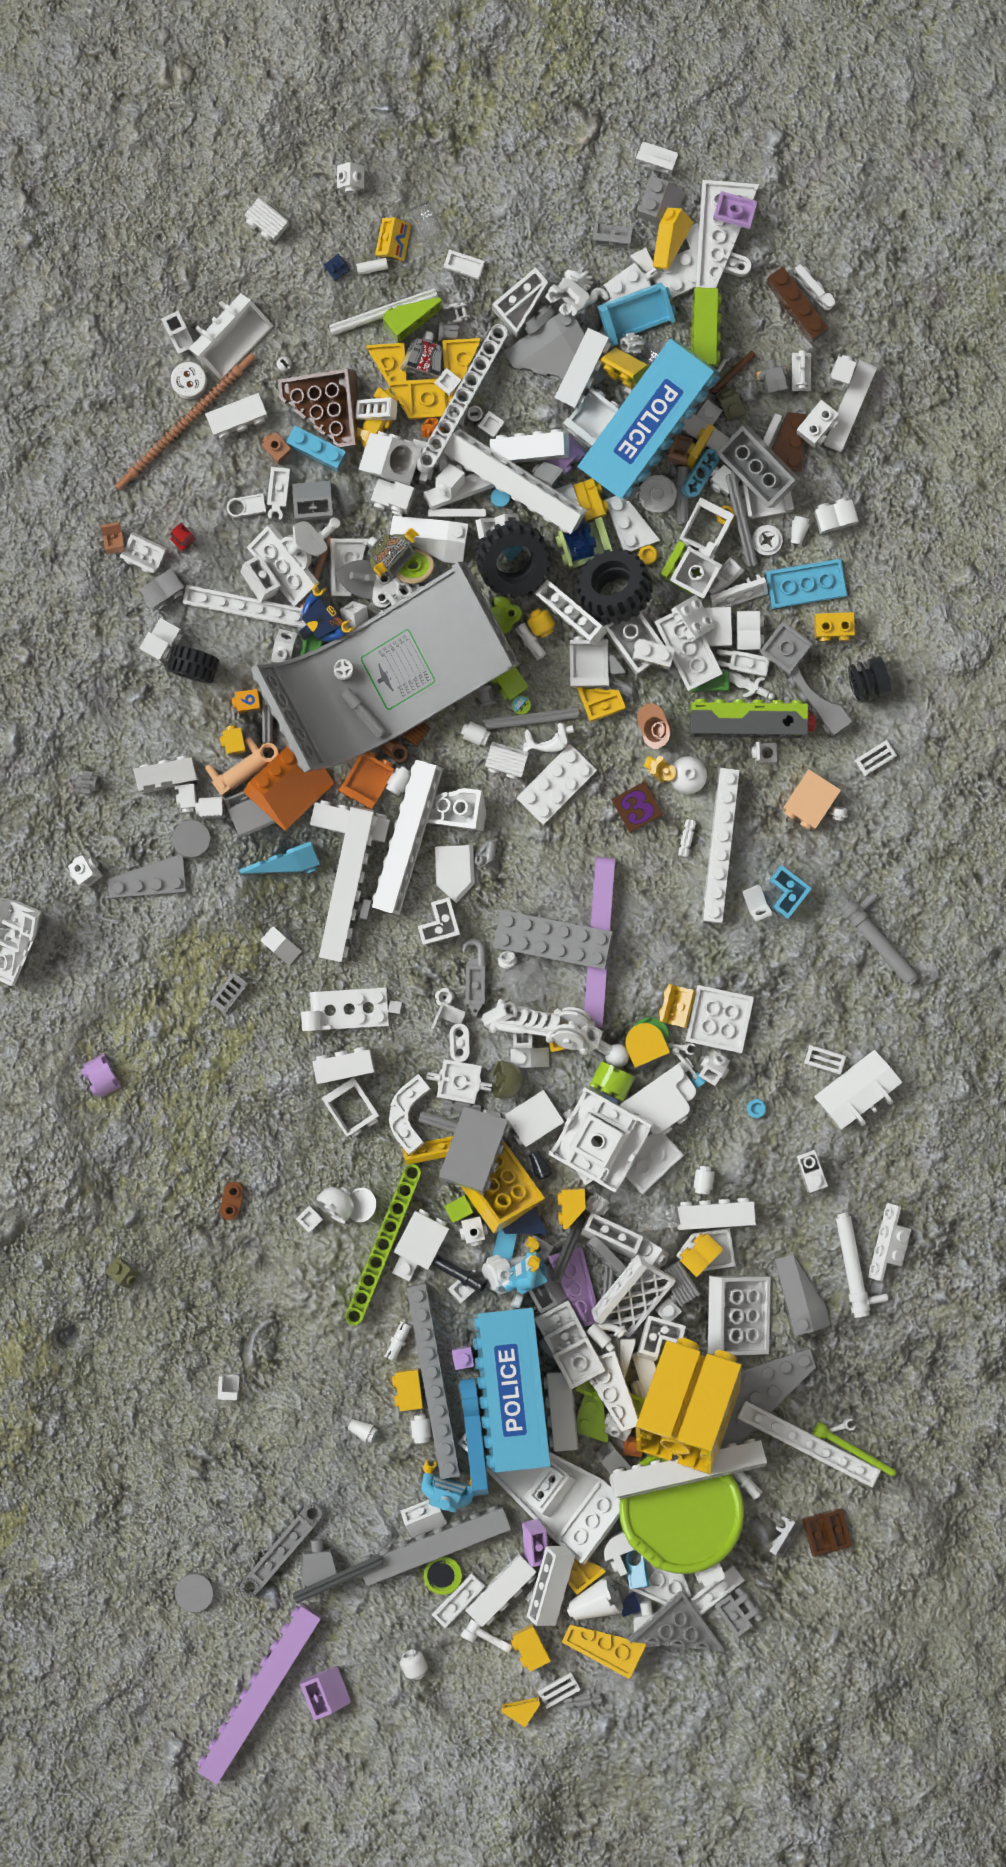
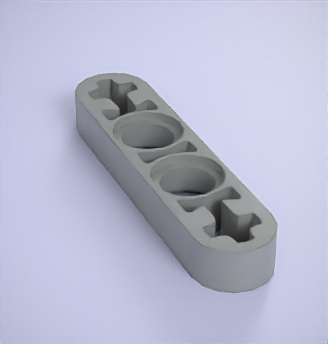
M593 1236L587 1242L588 1247L619 1278L627 1267L597 1237ZM641 1284L633 1285L630 1291H641Z

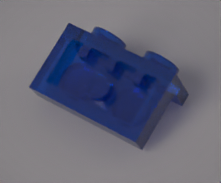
M584 517L574 532L571 534L563 532L572 561L594 556V548L597 547L595 537L590 535V524L585 522Z

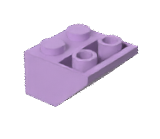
M338 1666L301 1679L300 1686L314 1721L330 1715L351 1703Z

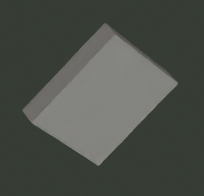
M782 621L759 653L790 675L813 644Z

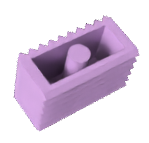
M539 1519L522 1523L525 1558L531 1567L541 1565L546 1546L548 1545L547 1529Z

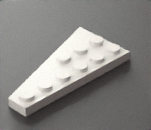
M702 180L695 287H717L742 228L741 226L713 219L721 191L753 200L759 184Z

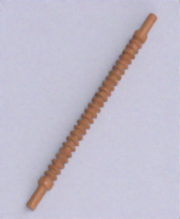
M250 353L238 366L232 367V371L228 372V376L224 375V379H220V383H216L217 386L212 387L213 390H209V394H205V398H201V402H197V406H193V410L189 409V414L185 413V417H181V421H177L178 424L173 425L174 428H170V432H166V436H162V440H158V444H154V448L150 447V452L146 451V455H142L143 458L138 459L139 462L134 463L135 466H131L127 470L128 473L115 484L116 488L120 491L133 478H137L139 472H143V468H147L146 465L151 464L150 461L155 460L154 457H158V453H162V449H166V445H170V441H174V437L178 438V434H182V430H186L185 427L190 426L189 423H193V419H197V415H201V411H205V407H209V403L213 404V399L217 400V396H221V392H225L224 389L229 388L228 385H232V381H236V377H240L256 357Z

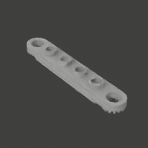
M316 1503L308 1504L242 1580L240 1591L244 1596H255L322 1518L323 1510L320 1505ZM310 1508L318 1510L316 1518L308 1516L307 1511ZM247 1582L255 1584L253 1592L245 1590L244 1585Z

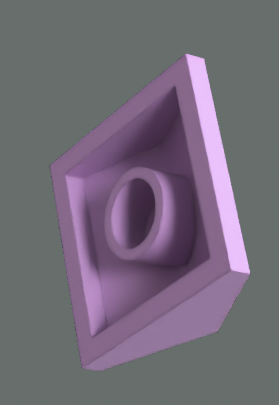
M721 191L713 219L750 229L758 201Z

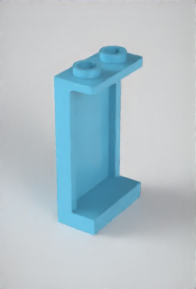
M660 282L597 306L605 334L610 338L609 343H611V346L618 345V340L626 336L627 333H638L667 321H671V323L676 322L674 316L677 313L674 305L670 304L669 299L672 296L668 287L665 288Z

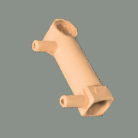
M248 737L244 742L251 750V755L222 775H218L211 764L207 765L205 769L213 779V785L223 797L268 765L279 754L277 747L274 744L265 743L258 748L252 738ZM268 748L274 750V755L271 758L264 756V751Z

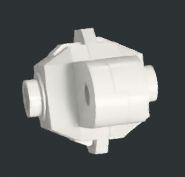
M499 1255L488 1257L482 1267L483 1276L488 1280L487 1287L499 1295L506 1293L507 1291L502 1283L510 1278V1269L524 1260L526 1256H517L509 1260Z

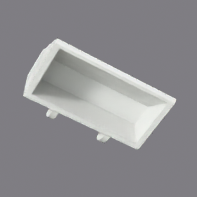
M241 293L230 305H226L223 301L219 302L224 311L217 319L215 317L211 319L213 323L206 331L202 330L199 326L195 328L201 336L189 347V350L216 377L222 380L224 375L227 376L228 372L232 371V367L238 365L273 327V324L257 306Z
M873 1050L814 1097L835 1125L842 1130L855 1119L861 1126H864L866 1122L860 1115L869 1108L873 1113L877 1112L874 1104L882 1098L889 1105L894 1103L888 1093L899 1086L902 1081L883 1058Z

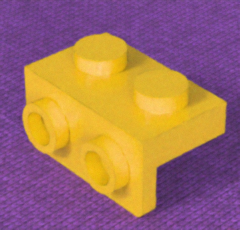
M668 984L664 991L663 1007L659 1011V1021L687 1028L696 991Z

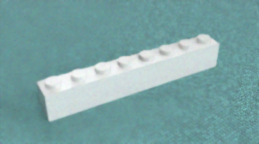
M461 429L452 433L443 451L450 460L459 462L470 472H475L483 481L492 483L497 490L506 492L516 502L525 504L530 511L542 515L547 522L559 526L561 531L571 534L578 528L587 512L585 508Z
M416 760L415 764L411 767V778L405 787V798L400 804V814L394 824L395 831L393 837L389 841L388 855L384 858V868L378 878L377 891L372 898L373 908L400 915L443 768Z
M719 769L702 922L721 924L723 921L740 770Z
M356 806L350 807L319 954L320 958L342 962L343 957L347 958L349 947L346 946L347 939H351L353 932L350 924L351 920L355 921L357 913L354 905L355 901L359 902L361 891L358 890L359 883H363L365 876L362 868L363 864L367 865L369 857L366 849L367 845L371 846L373 838L370 830L371 827H375L377 816L374 815V810Z
M749 1439L744 1441L742 1445L731 1443L726 1445L724 1449H720L711 1475L677 1464L679 1457L674 1456L671 1462L656 1460L651 1462V1465L644 1467L643 1464L634 1465L631 1470L625 1471L624 1468L616 1469L609 1479L614 1500H619L764 1467L767 1461L761 1440Z

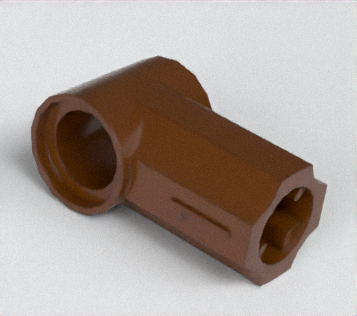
M395 739L379 747L397 763H406L410 758L408 749ZM400 749L404 750L405 756L402 759H397L396 752Z

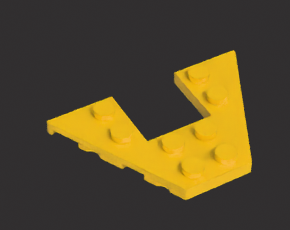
M480 338L442 340L444 370L447 368L462 381L480 344ZM404 343L366 345L369 354L409 420L442 417L459 385L449 396L435 385L437 379L407 380L406 371L400 370L405 358Z

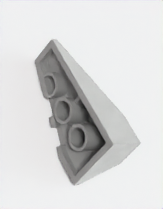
M789 1255L775 1259L793 1335L798 1336L830 1326L826 1306L795 1256Z

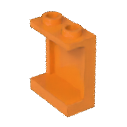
M369 751L357 758L338 791L373 810L395 769L392 768V763L385 759L382 762L375 758L376 754Z

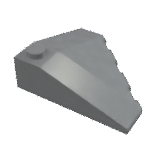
M560 312L546 321L537 331L526 335L503 352L515 369L521 370V367L533 370L532 373L544 376L552 374L559 376L558 379L563 380L585 334L572 314L564 316ZM602 365L598 372H594L592 376L594 381L591 387L608 378Z

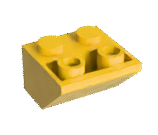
M616 347L600 360L603 369L607 373L606 375L614 381L617 379L622 381V384L629 389L637 385L649 368L644 362Z
M584 1187L562 1188L561 1193H557L558 1206L562 1205V1212H558L559 1225H563V1229H568L586 1209Z

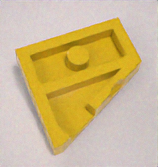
M708 423L705 429L702 427L697 435L699 440L696 444L692 443L687 453L690 455L685 467H689L690 470L715 429L713 425Z
M574 1558L568 1584L577 1595L603 1575L606 1570L590 1561L583 1565Z

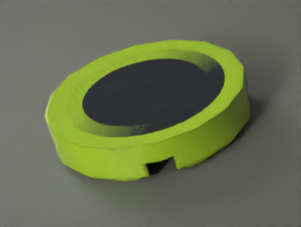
M443 1556L427 1563L423 1577L430 1591L435 1594L446 1595L458 1588L461 1583L462 1571L455 1559L450 1556Z

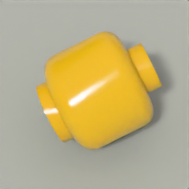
M538 608L530 613L531 617L527 620V624L534 636L543 638L554 632L555 622L548 610L541 611Z

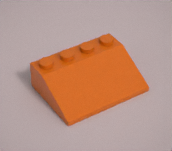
M287 746L249 781L243 792L286 831L334 785V781L326 769L304 773L298 766L295 754Z

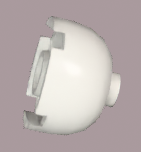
M692 756L681 757L674 762L672 766L675 767L677 775L674 780L670 781L672 787L682 794H694L700 791L707 780V769L703 762Z
M337 1187L324 1189L315 1200V1203L323 1212L326 1213L327 1211L332 1215L331 1218L342 1224H345L351 1217L354 1209L353 1200L349 1197L351 1193L344 1187H341V1189Z

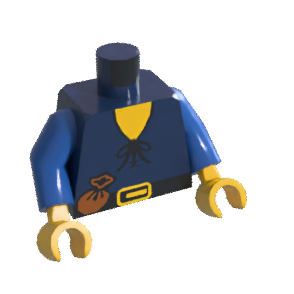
M319 582L313 586L312 592L305 601L301 618L306 626L300 629L298 633L304 641L313 634L318 641L339 640L348 632L354 631L355 627L349 629L348 624L351 620L343 622L323 595L320 596L326 592V587L320 591L318 589Z

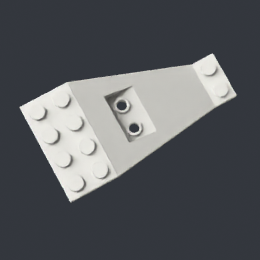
M481 1425L482 1438H483V1436L486 1435V1429H485V1428H482V1425ZM465 1433L457 1444L468 1452ZM484 1447L485 1455H488V1448ZM550 1452V1467L496 1473L491 1471L489 1467H486L487 1472L534 1520L539 1519L547 1529V1534L560 1546H566L575 1554V1559L585 1565L620 1517V1499L614 1500L612 1488L607 1482ZM555 1477L556 1480L554 1483H552V1478ZM541 1493H544L543 1498H540Z

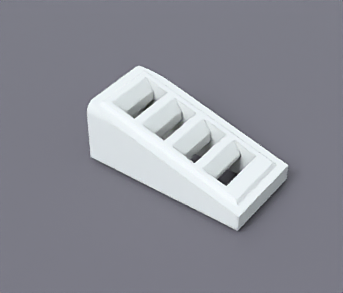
M393 398L357 400V420H396L397 401ZM364 405H367L366 414H364Z
M620 1338L619 1363L624 1377L627 1374L636 1343L635 1338Z

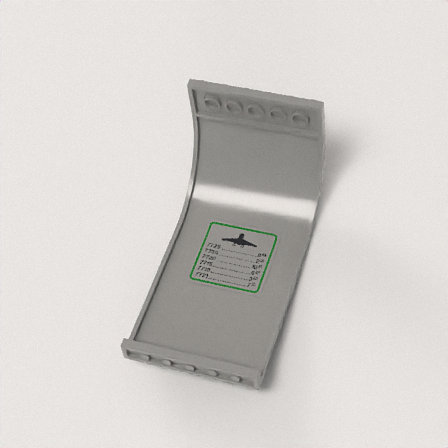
M457 562L452 565V569L358 626L354 631L348 632L339 640H334L290 660L256 665L251 668L254 681L262 690L263 698L271 708V714L280 725L281 733L287 738L288 746L297 758L298 766L305 773L339 765L382 746L518 666L519 663L466 562ZM346 659L352 664L353 673L349 679L339 680L335 677L334 665L338 660ZM350 688L384 728L385 733L381 737L376 738L357 714L349 708V705L341 697L345 690Z

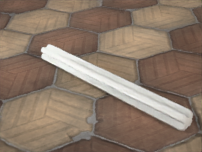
M433 288L331 324L329 326L331 334L337 335L382 319L384 317L383 314L390 308L394 309L400 305L437 298L438 294L436 289Z

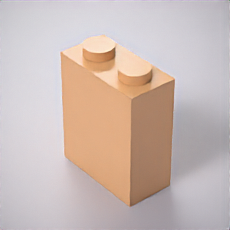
M808 769L782 810L785 811L784 815L794 820L796 818L801 821L800 825L805 829L815 830L841 790Z

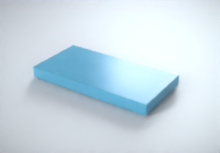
M841 559L765 572L772 610L848 596Z

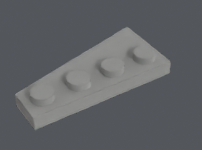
M177 855L109 878V898L186 892L184 857Z

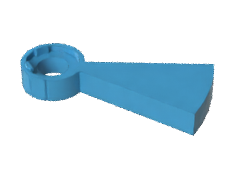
M462 1379L458 1387L462 1398L473 1496L489 1495L476 1379Z

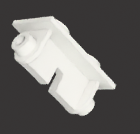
M804 350L799 351V353H792V391H811V353H806Z

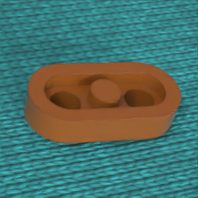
M230 1182L224 1188L220 1213L227 1220L235 1219L240 1213L244 1189L239 1182ZM231 1188L237 1189L236 1195L230 1193ZM227 1207L233 1208L232 1214L226 1212Z

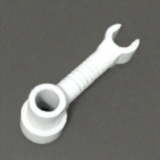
M472 1619L460 1635L472 1643L479 1636L508 1653L513 1647L511 1644L480 1629V1625Z

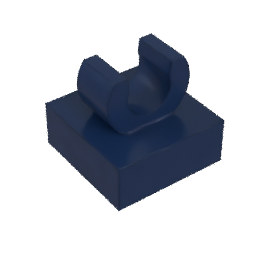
M337 254L324 264L325 269L334 281H337L350 271V268L340 254Z

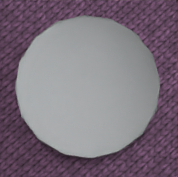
M194 820L184 821L177 825L173 831L172 844L179 855L193 859L205 854L209 848L210 834L202 823Z
M199 1573L185 1575L177 1583L175 1589V1599L178 1605L191 1613L206 1609L212 1602L214 1595L212 1583L206 1576Z

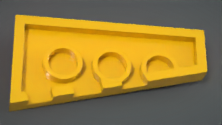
M573 1624L569 1626L562 1640V1643L628 1679L632 1678L648 1645L645 1643L628 1642V1638Z

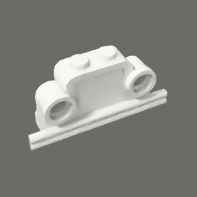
M685 1058L686 1062L693 1068L694 1066L689 1059ZM681 1061L619 1106L654 1124L651 1129L652 1133H662V1135H665L672 1130V1124L675 1122L680 1124L688 1118L687 1114L690 1107L687 1102L695 1097L696 1088L685 1074L688 1069Z

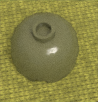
M505 1060L496 1062L493 1076L496 1075L495 1083H492L493 1096L499 1099H509L516 1096L525 1084V1077L522 1076L519 1066Z

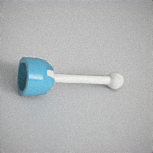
M677 1047L673 1048L672 1053L677 1055L692 1074V1084L696 1089L699 1088L706 1080L699 1077L700 1072H694L679 1053L680 1051Z

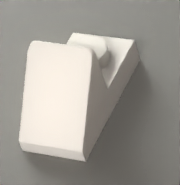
M549 1048L510 1049L511 1062L519 1066V1068L549 1067Z

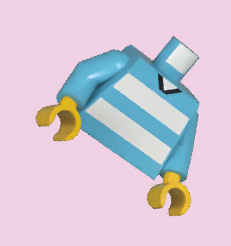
M531 1236L526 1241V1246L530 1248V1251H527L526 1258L510 1269V1278L502 1283L508 1293L517 1288L520 1294H524L548 1281L546 1265L538 1253L535 1252L539 1247V1242Z
M427 1459L423 1466L425 1473L423 1474L421 1490L429 1499V1504L441 1510L457 1512L459 1508L469 1506L474 1497L471 1476L470 1486L447 1478L441 1479L440 1476L431 1474L437 1462L434 1461L433 1465L429 1466Z

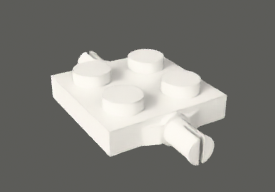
M633 263L604 284L610 296V300L607 302L650 287L649 280L659 273L654 267L645 274L640 271L636 263Z
M444 1059L442 1070L439 1074L427 1073V1075L435 1076H427L428 1080L438 1081L437 1097L475 1104L476 1094L479 1089L491 1092V1088L484 1086L492 1087V1083L481 1082L480 1073L482 1066Z

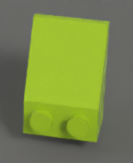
M440 297L400 305L394 309L390 308L383 314L384 328L396 343H401L442 310V300Z

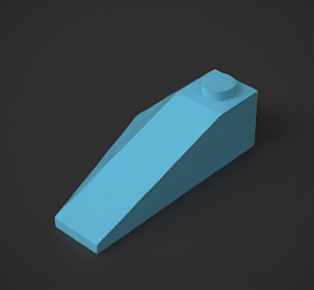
M307 842L287 850L284 855H274L268 861L263 860L242 868L240 873L267 874L306 871L309 874L317 871L320 863L313 844Z

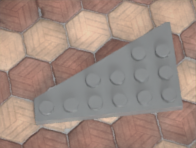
M810 1348L741 1370L740 1392L721 1449H724L726 1445L731 1443L739 1445L755 1429V1427L736 1418L744 1400L771 1413L816 1368Z

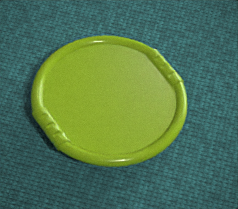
M649 1455L638 1464H643L644 1467L651 1465V1462L656 1460H662V1462L667 1460ZM729 1474L620 1499V1522L625 1537L629 1542L628 1544L656 1569L658 1568L670 1573L691 1574L715 1566L732 1551L742 1532L744 1504L741 1491L734 1479L735 1477Z

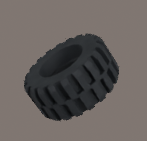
M517 520L515 524H512L511 521H504L505 525H495V529L493 531L489 529L485 533L487 537L481 538L479 541L481 547H478L476 550V564L487 587L490 586L491 591L494 593L499 592L503 597H507L508 594H510L511 598H517L519 594H522L524 597L528 595L527 592L532 590L534 593L538 590L537 586L539 584L543 585L545 583L544 576H549V567L552 565L551 552L544 537L536 528L533 529L532 525L528 523L523 525L522 521ZM520 545L530 550V560L522 570L515 573H505L497 568V559L506 548Z
M604 550V553H597L592 560L589 559L585 563V567L581 568L580 575H578L576 581L577 593L586 612L598 622L602 621L604 624H610L611 622L620 624L621 621L628 622L633 616L636 618L640 615L639 612L641 610L644 611L647 607L646 602L651 600L653 585L649 572L643 560L629 550ZM617 578L629 579L627 586L620 592L613 595L600 594L602 588L611 580Z

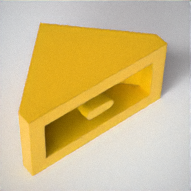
M535 1697L502 1704L501 1710L503 1714L526 1727L540 1706V1699Z

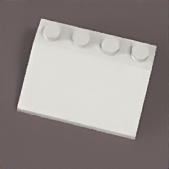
M709 1276L708 1354H714L715 1350H723L733 1355L769 1354L771 1277Z

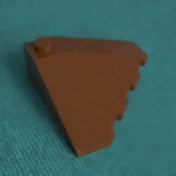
M346 368L278 379L279 399L284 403L288 402L295 408L294 411L303 419H309L317 431L323 436L328 435L334 440L333 444L339 448L357 445L356 405L358 400V383L355 370Z

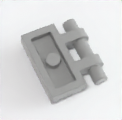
M741 1586L735 1589V1592L738 1594L736 1599H733L729 1593L714 1605L736 1637H739L753 1627L749 1621L750 1618L754 1617L757 1622L763 1619L759 1612V1607L753 1604L749 1598V1593L744 1591ZM741 1603H744L748 1608V1612L745 1614L739 1607Z

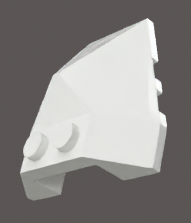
M0 898V981L14 986L37 934L41 911L19 901Z

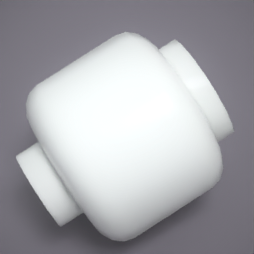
M412 1649L402 1655L400 1666L406 1678L414 1680L423 1678L424 1673L428 1669V1664L423 1654Z

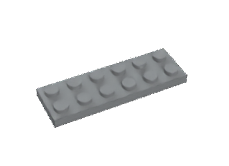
M500 910L493 948L606 970L613 932Z

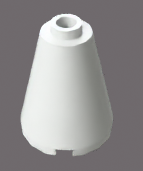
M603 1577L572 1599L567 1607L569 1616L575 1620L622 1613V1600L619 1591L614 1590L612 1587L615 1583L611 1577Z

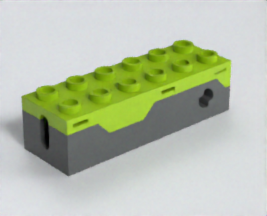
M695 699L690 705L689 737L805 738L808 732H813L816 729V717L808 710V704H803L802 700H792L790 704L784 703V700H772L771 703H765V700H753L751 703H745V700L737 699L732 703H726L725 699H715L714 702H707V699ZM785 719L790 722L789 726L783 724Z

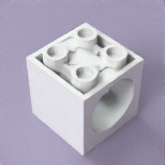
M380 431L378 434L370 433L358 470L386 481H397L410 486L421 449L415 447L414 442L405 439L401 440V437L394 434H386Z

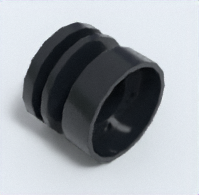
M881 656L868 659V669H865L862 662L857 663V668L854 664L848 666L850 687L859 704L865 702V696L868 701L872 700V691L875 692L878 698L892 694L890 678Z

